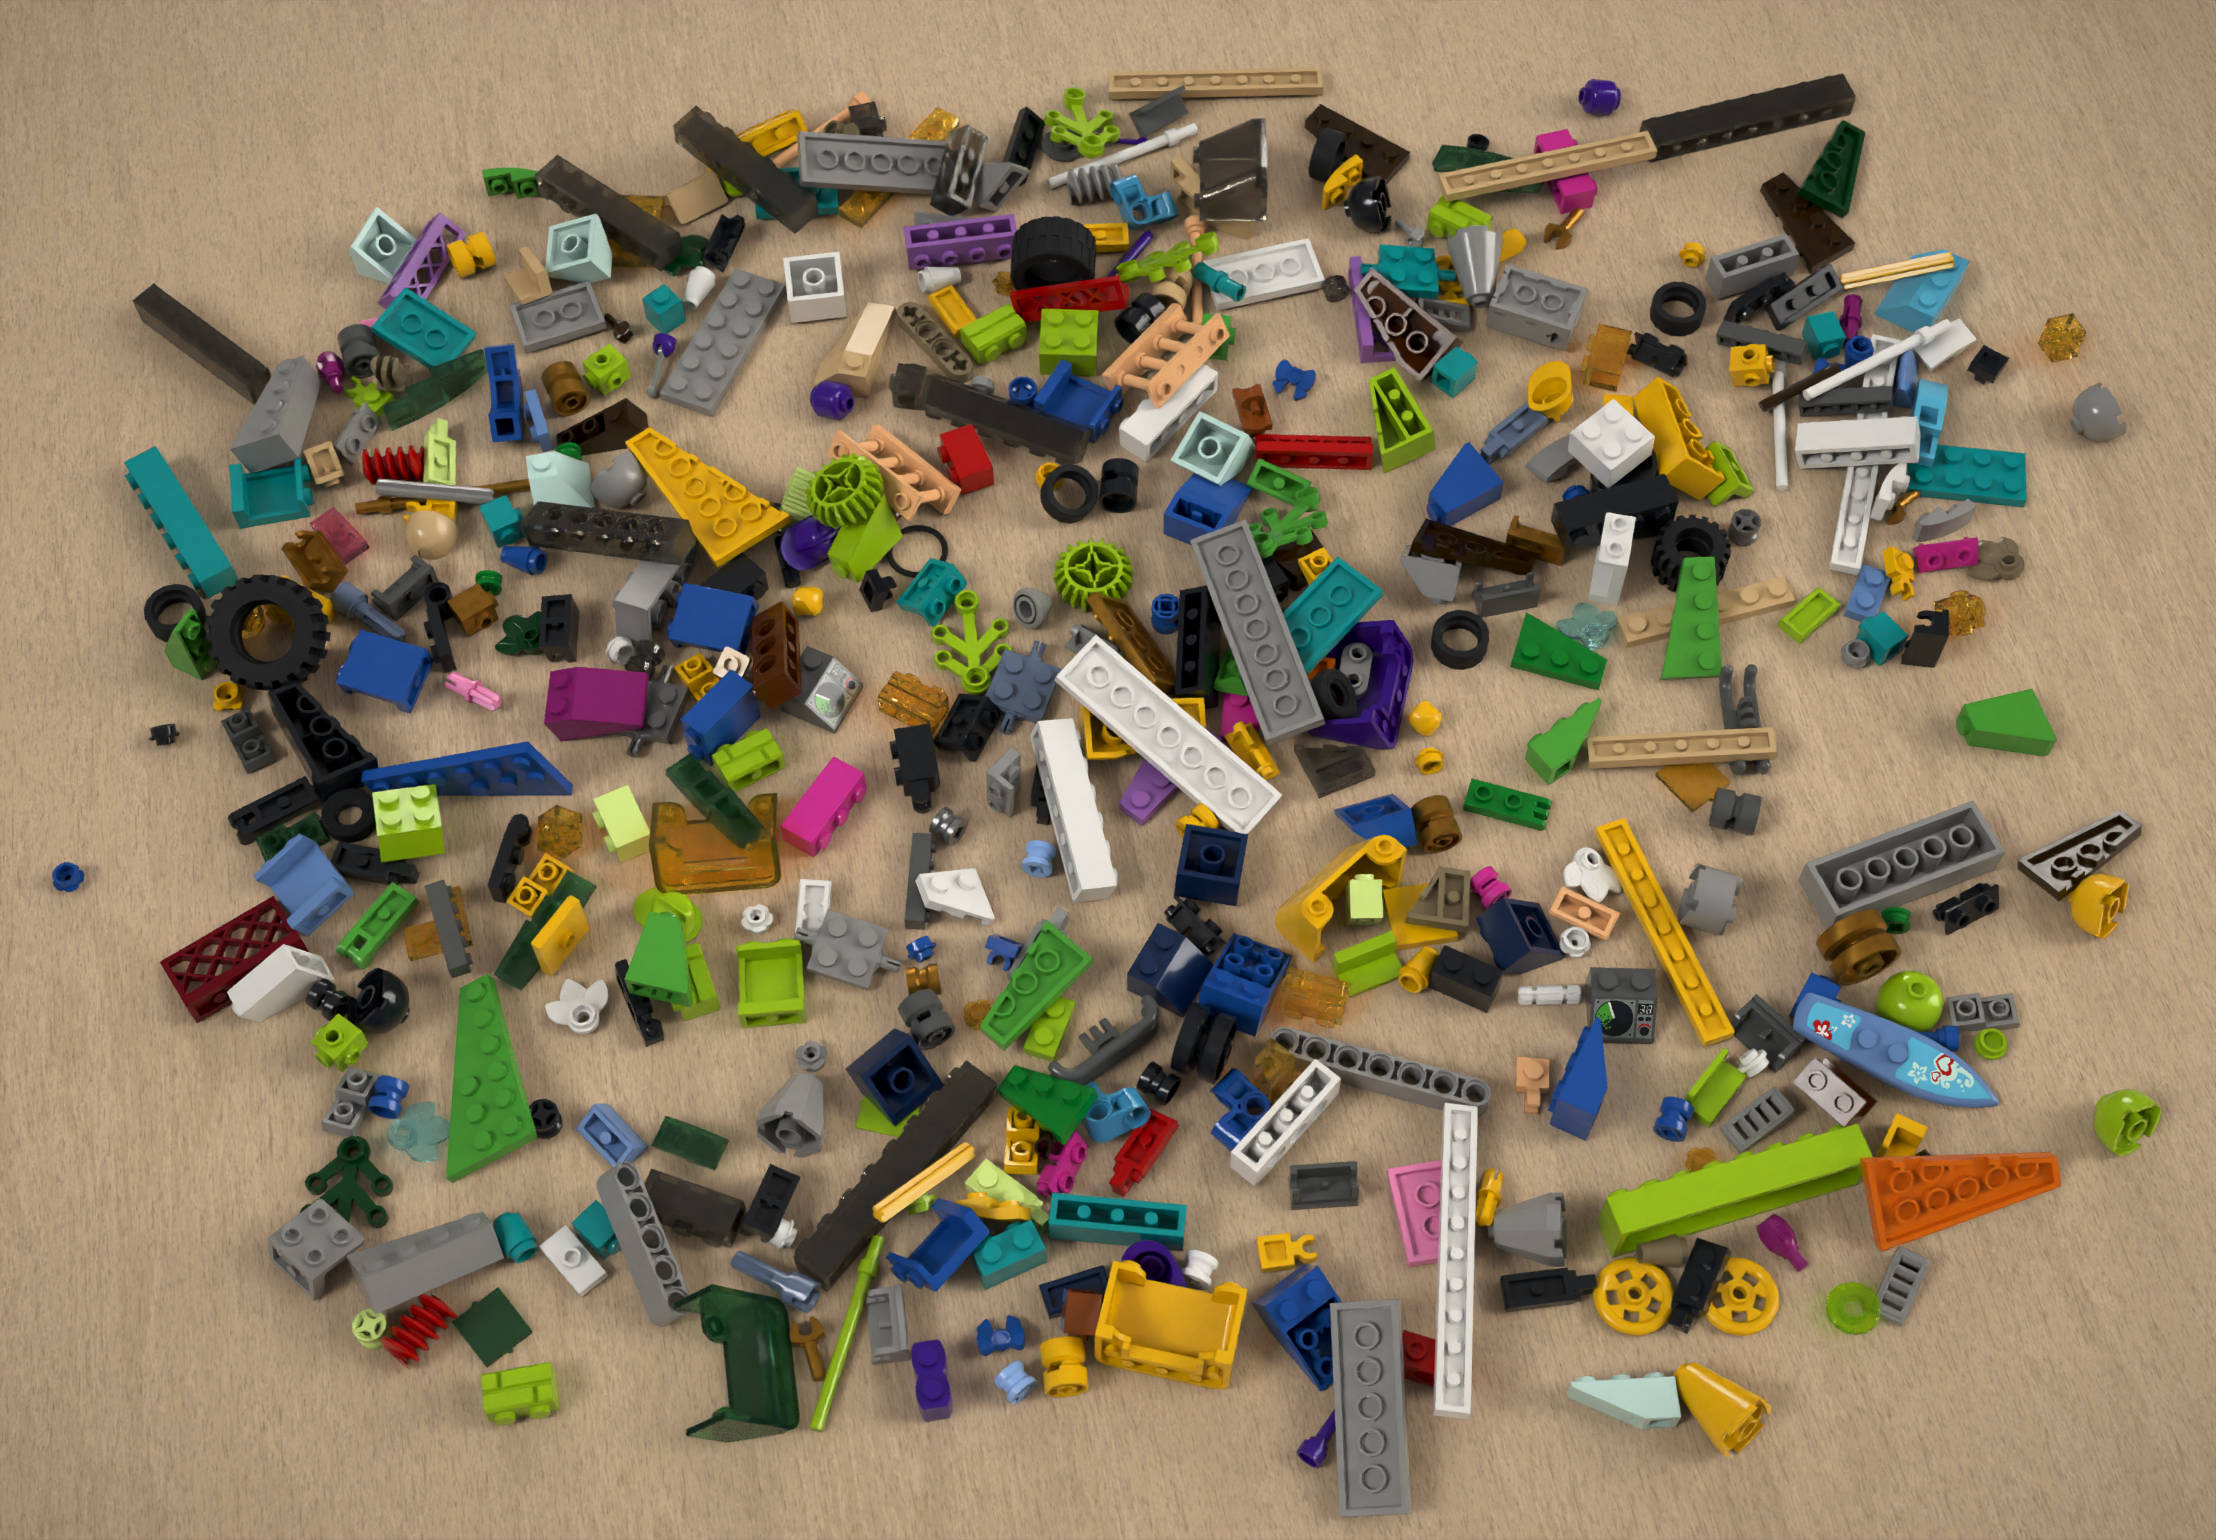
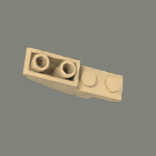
M1180 156L1171 160L1170 179L1178 186V202L1193 215L1204 217L1208 225L1222 232L1247 240L1253 238V215L1237 202L1236 197L1231 192L1228 193L1222 185L1212 189L1206 180L1203 181L1198 176L1194 167L1190 163H1186Z

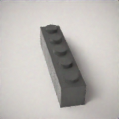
M1723 320L1716 333L1718 345L1731 348L1747 346L1749 344H1765L1768 354L1773 355L1774 359L1800 366L1808 353L1807 341L1772 333L1768 330L1756 329L1752 326L1740 325L1732 321Z
M1892 386L1831 389L1809 401L1804 398L1802 392L1799 394L1798 403L1800 417L1893 411Z
M913 833L904 919L906 929L925 930L926 923L930 922V911H927L915 880L919 874L931 873V870L935 868V858H932V853H936V841H933L932 834Z
M444 880L425 885L451 977L455 978L471 973L470 965L473 964L470 953H466L465 950L468 947L465 935L461 936L460 933L463 930L461 920L456 919L455 914L459 912L456 903L451 901V897H454L451 886H447Z

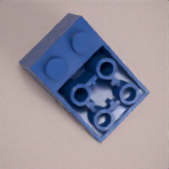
M1193 474L1175 493L1164 513L1163 534L1191 545L1190 540L1234 524L1253 488L1232 478L1222 486H1219L1199 475Z
M1233 933L1204 981L1198 1003L1210 1007L1212 1021L1221 1012L1238 1017L1237 1030L1255 1037L1269 1012L1293 955L1285 953L1278 948L1256 942L1249 937Z
M1597 1017L1591 1028L1588 1026L1584 1027L1577 1043L1578 1046L1569 1058L1563 1078L1559 1080L1548 1111L1553 1113L1549 1125L1586 1141L1598 1116L1608 1088L1601 1019Z
M1303 1264L1254 1301L1252 1305L1272 1335L1317 1389L1322 1391L1333 1382L1330 1303H1342L1319 1266Z

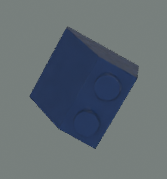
M1186 824L1174 896L1236 906L1248 834Z
M1503 897L1476 918L1481 928L1480 934L1489 944L1494 954L1493 959L1496 966L1506 973L1523 974L1566 957L1565 953L1560 949L1559 942L1539 903Z
M1157 923L1127 973V990L1140 997L1150 995L1158 1006L1184 1018L1214 964L1186 936Z
M896 1028L845 1069L861 1093L868 1098L893 1126L901 1122L944 1085L912 1036Z

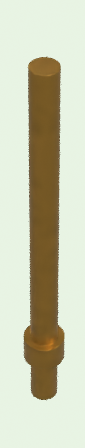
M529 479L473 486L492 489L494 495L531 490ZM381 496L378 497V500L355 503L357 515L373 512L386 514L393 513L394 509L406 508V502L415 501L422 506L426 505L427 500Z

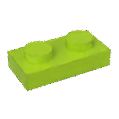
M1059 997L1032 1024L1023 1047L1024 1053L1047 1061H1055L1076 1008V1001Z

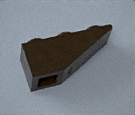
M625 398L556 434L558 446L563 443H576L581 448V456L627 449L625 442L649 428L647 414Z

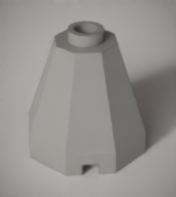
M809 1072L791 1076L759 1111L756 1119V1127L758 1126L757 1137L776 1152L785 1154L786 1148L796 1150L794 1156L801 1158L821 1151L824 1143L823 1083L818 1077Z
M1547 1193L1495 1211L1493 1223L1488 1226L1489 1240H1494L1496 1248L1550 1267H1565L1567 1223L1564 1220V1216H1561V1212H1566L1563 1193Z

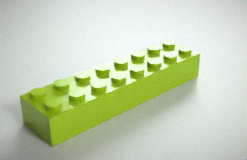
M1858 1123L1847 1127L1838 1124L1828 1129L1827 1133L1815 1136L1814 1133H1808L1796 1139V1142L1784 1145L1783 1142H1777L1766 1147L1765 1151L1753 1154L1752 1151L1743 1152L1729 1162L1722 1163L1720 1160L1704 1165L1701 1170L1690 1172V1170L1679 1171L1668 1180L1659 1182L1658 1179H1652L1642 1183L1639 1188L1627 1191L1626 1188L1615 1190L1606 1197L1597 1223L1611 1258L1636 1251L1637 1243H1644L1676 1234L1678 1237H1685L1859 1185L1863 1180L1860 1158L1873 1157Z

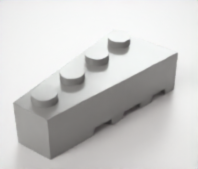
M303 356L283 360L277 365L230 448L231 452L250 473L298 459L322 382V379Z
M666 525L660 535L657 534L654 537L648 552L642 554L635 571L629 573L624 587L614 595L612 607L615 608L617 637L629 638L632 646L636 649L651 652L654 646V641H652L654 632L662 631L666 623L664 617L667 607H674L680 585L683 586L687 582L700 556L699 543L690 531Z
M484 1212L468 1214L461 1219L348 1254L347 1258L360 1292L376 1315L503 1259L504 1256L492 1222Z

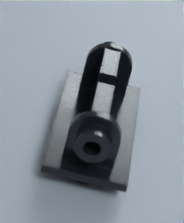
M721 214L702 254V257L722 273L725 271L745 228V220L740 215H735L729 219L724 214Z
M1635 332V343L1637 344L1632 343L1627 351V354L1631 355V359L1650 366L1655 357L1658 361L1654 369L1670 377L1674 375L1679 377L1683 370V366L1680 363L1686 366L1688 364L1687 355L1684 354L1685 351L1673 344H1670L1668 347L1659 343V339L1652 334L1644 333L1642 335Z
M1977 883L1970 889L1960 893V899L1963 902L1954 896L1937 904L1936 909L1933 910V915L1936 920H1943L1945 922V934L1949 935L1965 928L1968 924L1999 909V885L1996 884L1991 887L1988 883Z
M1176 895L1173 897L1178 904L1176 906L1170 905L1165 910L1166 920L1182 935L1192 927L1194 930L1187 938L1203 954L1207 956L1212 955L1217 948L1214 945L1217 941L1224 945L1227 943L1220 936L1223 930L1210 918L1205 922L1198 915L1201 909L1190 898L1187 897L1184 901Z

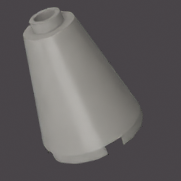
M1485 225L1460 228L1456 230V236L1451 238V235H1449L1446 241V246L1466 302L1474 308L1487 307L1493 298L1496 290L1503 242L1502 233L1499 229L1495 228L1496 232H1492Z

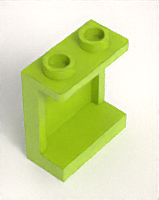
M782 938L776 942L762 943L759 941H749L744 945H737L740 993L738 1016L741 1027L754 1028L806 1023L804 962L800 940Z

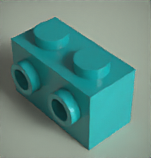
M1032 1219L1025 1223L1022 1221L1012 1223L1005 1229V1232L994 1237L987 1235L971 1253L972 1263L985 1290L1047 1263L1046 1248Z

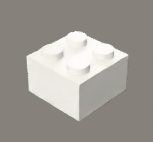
M839 252L783 258L791 323L847 317Z
M1613 399L1570 432L1568 452L1609 489L1652 455L1655 436Z

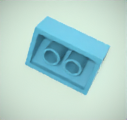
M1943 249L1938 251L1912 255L1909 260L1941 254L1949 251ZM1953 254L1954 267L1952 269L1895 280L1874 315L1912 333L1924 326L1930 327L1934 325L1960 286L1970 261Z

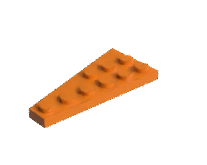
M2050 1152L1860 1158L1875 1246L1881 1251L2061 1187L2058 1160Z

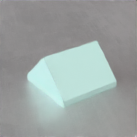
M378 207L374 208L349 247V252L358 275L389 284L417 239Z

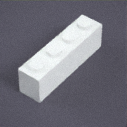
M1203 363L1160 409L1154 407L1150 398L1144 399L1138 406L1137 411L1130 418H1125L1120 424V446L1147 463L1218 390V372Z
M1902 416L1897 418L1798 423L1795 454L1799 468L1918 463L1921 440L1917 416Z

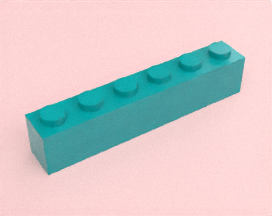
M154 446L125 461L124 463L129 471L125 477L133 491L139 488L141 493L137 497L145 510L151 508L154 512L149 516L158 530L164 528L166 533L162 534V537L169 549L173 550L176 548L179 552L174 556L183 571L188 568L191 571V574L187 575L194 589L196 591L202 589L208 599L220 593L227 586L235 585L238 577L232 565L157 447Z

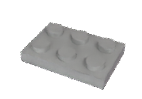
M590 281L553 291L551 295L524 305L520 302L509 305L526 353L607 329Z

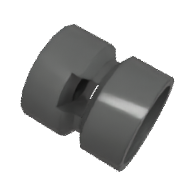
M354 324L342 329L338 334L337 340L347 374L357 378L373 376L370 362L372 358L380 355L375 334L372 333V328L364 324Z
M1717 787L1710 812L1709 827L1726 830L1731 826L1737 833L1753 836L1760 812L1761 796L1748 793L1737 796L1734 790Z
M923 989L911 994L898 1007V1012L907 1027L911 1028L910 1034L920 1050L932 1049L943 1044L955 1032L951 1019L945 1011H942L943 1005L933 989Z

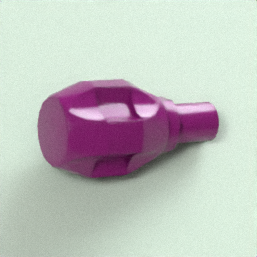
M332 351L321 353L316 363L318 375L331 386L333 393L340 394L344 390L342 385L345 373L343 361Z
M1772 1214L1756 1227L1759 1238L1766 1248L1774 1254L1782 1256L1784 1260L1788 1259L1797 1272L1808 1265L1798 1251L1800 1248L1797 1246L1798 1243L1794 1230L1786 1220L1776 1214Z

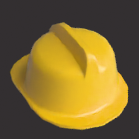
M1551 361L1541 365L1533 372L1528 383L1529 408L1533 411L1541 412L1547 418H1553L1556 422H1561L1562 415L1572 407L1574 401L1571 390V371L1565 362Z

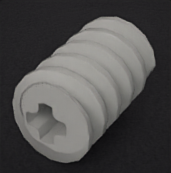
M1112 163L1109 172L1106 165L1103 164L1100 166L1099 173L1095 166H1090L1088 175L1084 168H1079L1078 176H1076L1073 169L1068 170L1066 186L1070 205H1072L1074 196H1076L1080 204L1083 203L1084 195H1087L1090 202H1093L1095 193H1098L1100 199L1104 200L1105 192L1107 191L1113 199L1110 183L1123 178L1118 165Z

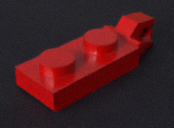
M1149 1108L1151 1111L1149 1120L1143 1126L1133 1130L1114 1158L1116 1163L1113 1167V1172L1115 1174L1109 1181L1114 1193L1124 1197L1134 1182L1139 1184L1142 1178H1145L1178 1129L1177 1120Z

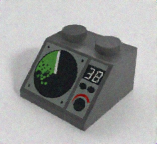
M807 646L800 656L802 693L780 705L781 711L835 734L863 689V683L833 656Z
M1590 967L1585 983L1587 1026L1591 1028L1596 1017L1601 1019L1603 1043L1653 1044L1657 1008L1655 969Z

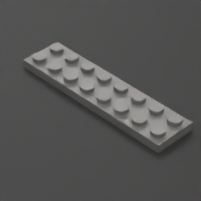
M1246 519L1190 540L1267 746L1324 725L1323 715Z

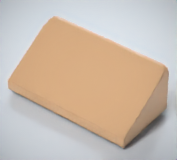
M1563 886L1548 913L1572 926L1580 927L1587 933L1604 941L1608 940L1620 916L1619 912Z

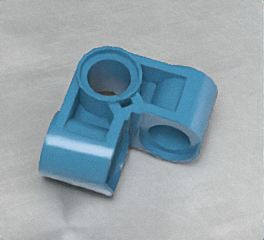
M1136 174L1110 183L1111 194L1118 206L1123 223H1128V229L1141 230L1155 224L1165 223L1179 216L1169 190L1152 197H1147ZM1132 210L1141 212L1143 221L1136 220L1132 215Z
M1095 1081L1084 1085L1095 1088L1098 1096L1081 1121L1093 1141L1098 1143L1109 1142L1121 1134L1143 1126L1149 1120L1151 1111L1137 1089L1127 1087L1115 1093L1105 1095L1104 1092H1101Z

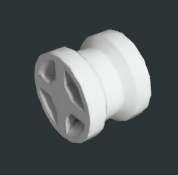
M1188 1250L1185 1256L1187 1263L1184 1268L1180 1269L1186 1284L1196 1289H1209L1212 1283L1211 1273L1216 1271L1219 1262L1205 1252Z

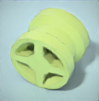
M368 1308L362 1310L354 1318L352 1331L363 1347L369 1350H377L383 1347L380 1341L383 1336L391 1338V1325L382 1312L375 1315L373 1310Z

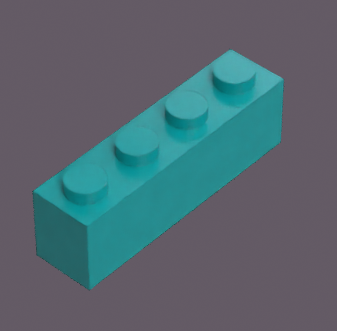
M1052 1193L1048 1224L1049 1239L1131 1246L1135 1242L1151 1240L1164 1245L1168 1250L1183 1251L1187 1205Z

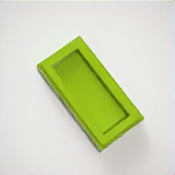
M1818 586L1780 619L1777 626L1797 643L1801 644L1838 612L1841 604Z

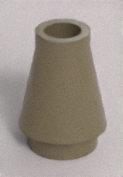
M1676 1234L1652 1241L1637 1243V1261L1639 1263L1679 1268L1681 1265L1687 1264L1689 1260L1688 1242L1684 1237H1678Z

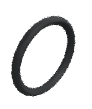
M912 525L900 529L902 535L912 531H924L934 535L942 547L940 561H946L948 556L947 542L937 530L924 525ZM892 548L887 552V560L897 573L911 578L917 576L919 572L907 571L896 564L893 559Z

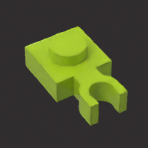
M355 376L351 378L355 388L348 389L346 386H343V395L353 399L355 408L359 409L363 403H367L378 418L395 402L393 394L384 390H376L377 385L373 382L365 387L362 385L361 380Z

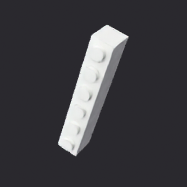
M1073 718L1038 721L1030 734V739L1072 901L1076 903L1108 899L1118 885V873L1111 864V848L1109 841L1105 840L1103 834V817L1097 811L1095 804V788L1093 784H1090L1088 778V761L1082 755L1080 748V732L1078 729H1075Z

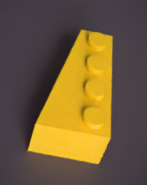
M1657 376L1633 397L1637 409L1636 415L1641 420L1642 425L1655 436L1653 450L1656 453L1658 462L1657 475L1665 473L1670 485L1700 501L1726 479L1721 471H1715L1711 465L1715 459L1711 451H1706L1700 444L1699 440L1703 436L1699 428L1688 420L1692 415L1677 387Z

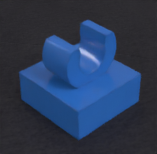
M998 934L989 935L985 948L993 951L987 957V964L994 965L996 957L1000 955L1005 960L1002 970H1010L1014 962L1013 959L1017 958L1024 944Z

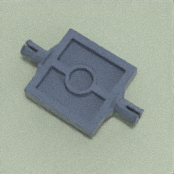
M1034 641L1029 656L1007 649L1003 652L986 694L997 710L1005 715L999 727V731L1003 734L1005 729L1006 735L1011 734L1016 720H1027L1037 724L1038 721H1042L1057 685V682L1054 680L1062 669L1040 660L1046 648L1043 642H1041L1039 647L1040 641Z

